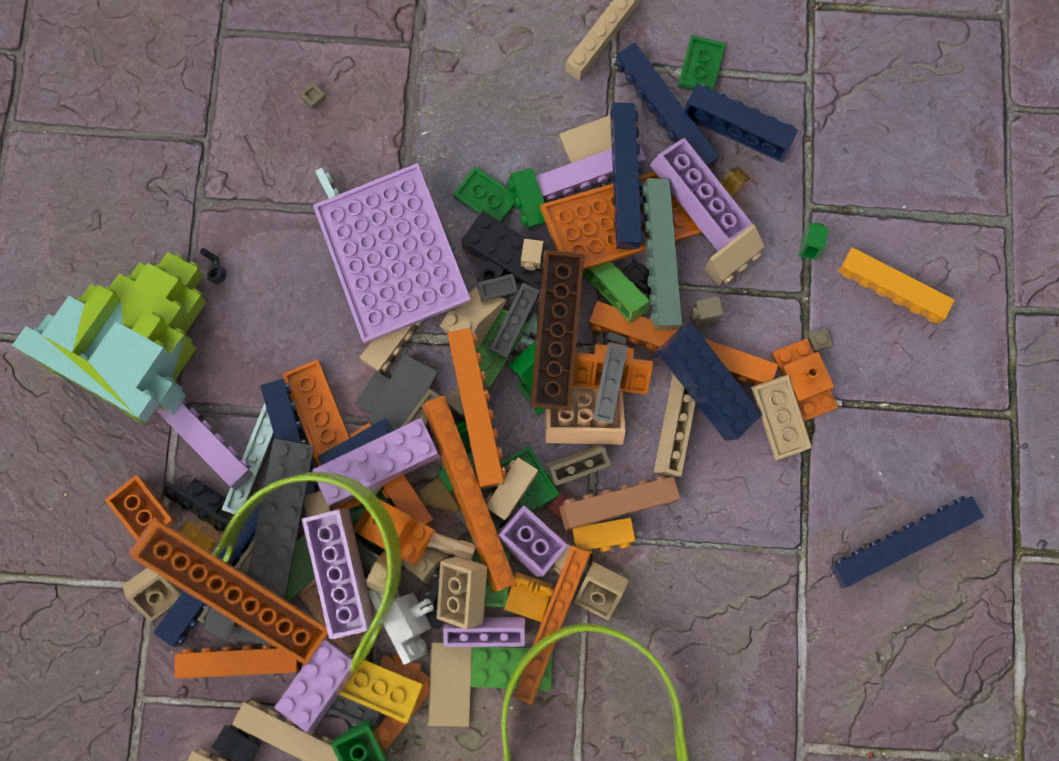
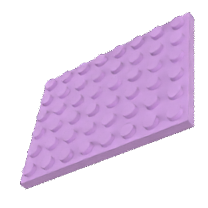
M418 163L313 205L364 344L471 302Z

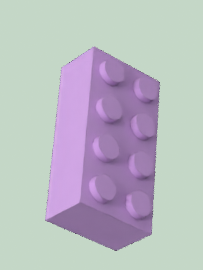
M324 639L307 665L302 667L275 706V709L305 732L314 731L353 675L350 671L353 656L330 639Z

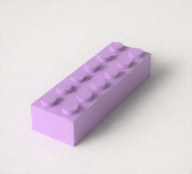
M685 138L658 154L650 164L660 179L670 180V192L717 251L721 250L752 225V222Z
M420 418L312 471L348 476L359 481L371 491L441 456L425 422ZM317 481L327 505L332 509L356 498L342 487Z
M344 508L303 518L302 522L329 639L368 631L374 616L349 509Z

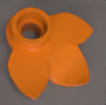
M398 652L393 659L383 656L380 664L382 667L412 680L418 676L421 669V664L410 662L404 665Z

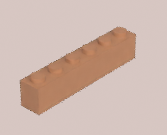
M666 475L655 478L656 481L649 483L648 480H643L637 483L638 486L631 487L628 484L619 487L618 491L613 492L612 489L602 491L599 496L594 497V494H588L582 497L583 500L576 501L573 498L564 501L559 510L565 531L680 500L674 476L667 478Z

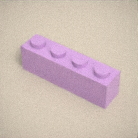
M483 617L482 625L468 630L444 622V647L525 646V617Z

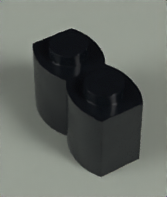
M227 724L223 727L212 748L233 761H253L262 745L258 743L259 739L251 734L246 736L241 733V729L232 724Z

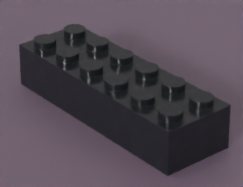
M482 210L461 240L462 247L485 262L489 259L505 270V275L514 274L515 281L519 284L525 283L540 290L542 261L545 250H542L540 269H525L521 266L523 242L527 238Z

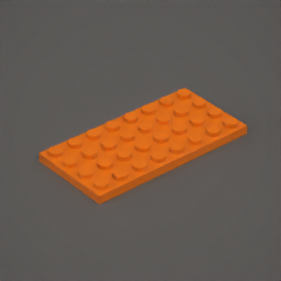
M656 172L638 176L642 180V185L647 179H660ZM613 184L544 203L540 206L557 251L584 254L583 270L648 251L645 250L646 232H644V242H641L639 249H616ZM671 193L675 242L703 234ZM643 214V224L645 221V214Z

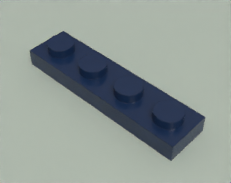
M384 418L322 453L318 458L321 464L324 465L394 430L388 419Z

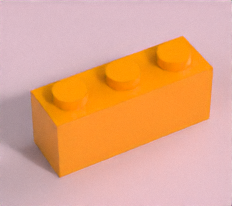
M631 518L572 529L574 545L591 552L590 554H593L592 550L600 549V552L611 551L613 546H619L620 549L631 547V543L635 542Z

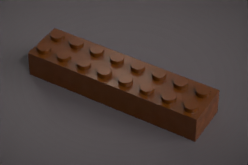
M545 250L543 253L529 408L558 411L571 410L584 254Z

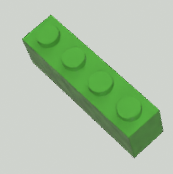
M612 262L583 270V276L629 323L648 311L650 303L648 297L641 293L635 284L629 281L623 272Z

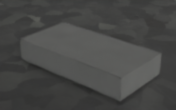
M514 274L476 283L481 302L518 292Z

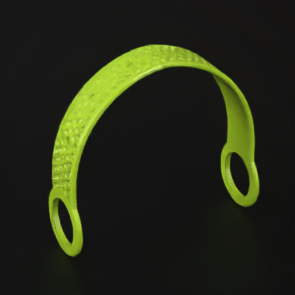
M311 472L272 483L251 496L239 508L229 522L213 554L218 557L227 547L223 560L229 563L239 534L253 510L269 494L288 483L299 481L326 482L342 487L353 494L374 518L381 532L387 554V582L379 610L351 662L350 671L354 673L359 669L372 649L398 590L401 575V548L395 525L388 511L374 493L359 481L348 476L330 472Z
M573 624L556 630L541 639L524 655L516 666L506 689L502 709L504 761H511L507 715L513 689L522 671L537 653L552 642L564 636L584 631L599 632L620 638L638 648L651 660L663 679L671 702L677 761H688L681 708L675 688L660 662L631 636L614 628L599 624Z

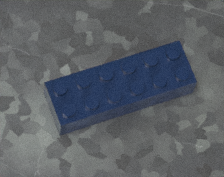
M697 83L685 107V111L694 123L781 163L798 132V129L791 124L780 122L774 116H767L756 108L745 106L741 101L732 100L721 92L717 93L710 90L708 86Z
M694 324L681 327L656 350L725 441L739 439L762 415Z

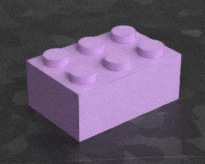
M525 506L519 507L497 532L501 545L536 577L544 576L568 546Z

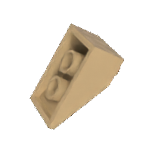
M475 287L469 293L471 302L449 310L440 327L446 333L471 327V332L476 333L478 344L474 346L478 349L507 300L499 297L481 302L478 289Z

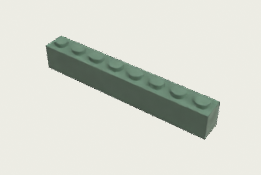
M647 179L642 185L640 193L644 201L642 213L645 214L643 230L646 232L647 237L645 240V250H648L646 266L650 274L648 286L651 287L649 301L653 311L651 313V323L654 324V330H677L682 325L670 180Z

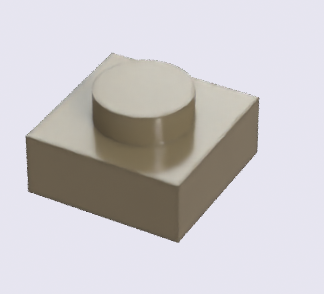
M311 83L299 93L300 97L311 109L326 98L325 94L314 83Z
M827 328L807 334L813 352L833 346Z

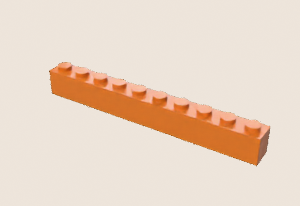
M599 301L596 302L589 321V327H592L591 329L595 332H611L626 337L629 344L643 345L645 349L656 352L679 330H654V324L651 323V320L642 316L629 323L615 307ZM705 339L729 372L736 378L737 382L743 384L748 382L756 386L774 379L778 364Z
M441 396L427 401L422 405V409L480 561L483 565L487 566L486 576L492 592L503 590L516 584L446 398Z

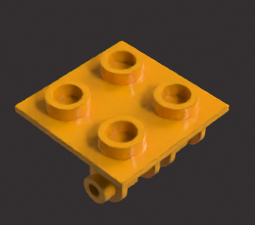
M516 572L514 577L516 584L511 586L504 610L542 623L549 597L553 593V585Z

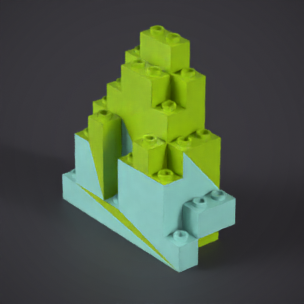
M167 252L159 265L156 264L155 266L149 263L144 265L139 262L131 275L125 277L119 273L110 287L106 286L104 288L100 285L95 287L90 284L81 298L77 297V299L68 296L55 316L48 314L41 325L33 330L25 326L12 346L37 361L54 375L67 382L69 380L114 405L128 417L145 426L157 406L174 415L186 397L181 391L182 387L176 384L175 380L196 350V347L192 344L193 340L186 336V332L207 303L202 297L203 294L195 289L204 275L199 270L200 266L192 261L190 263L186 262L177 253L172 255Z

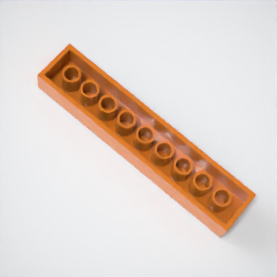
M155 516L129 551L131 558L304 665H307L328 634L327 627L323 623Z

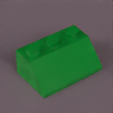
M370 719L350 727L331 742L338 761H389Z

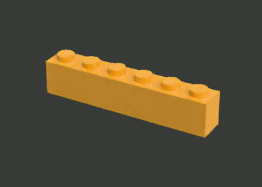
M853 247L847 253L838 270L846 279H853L859 282L860 286L874 290L879 296L892 299L895 304L909 308L914 314H921L927 317V320L932 323L940 324L944 321L955 301L945 294Z

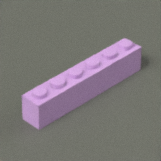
M640 146V154L637 155V159L641 162L642 169L646 158ZM612 149L535 176L544 202L555 201L557 197L562 195L569 196L576 190H586L593 184L607 182L609 178L613 177Z
M185 399L174 415L157 406L155 410L231 488L237 491L253 475L249 470L251 466L244 459L240 461L236 457L238 453L231 446L227 448L223 444L225 439L220 434L216 433L214 435L210 431L213 427L206 420L201 421L198 418L200 414L193 407L189 409L186 406L188 402Z

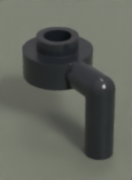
M202 248L200 254L212 261V267L207 273V278L214 284H220L226 279L227 271L220 265L218 256L206 248Z

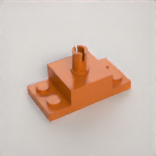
M807 338L771 353L775 363L778 364L777 368L780 375H789L804 422L839 408L831 392L834 385L819 352H813Z
M595 344L594 354L576 352L573 386L599 389L608 345ZM628 348L619 391L648 394L653 361L633 359L634 348Z
M381 501L395 525L400 542L401 558L417 566L436 530ZM365 508L353 529L354 532L386 549L374 518Z

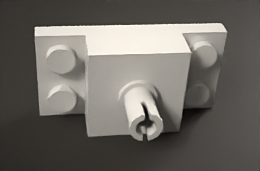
M369 590L368 595L378 612L384 595ZM397 590L383 625L405 665L428 654L426 643L421 639L420 634L432 628L425 614L433 610V605L425 607L431 601L425 599L419 603L414 593L400 597Z

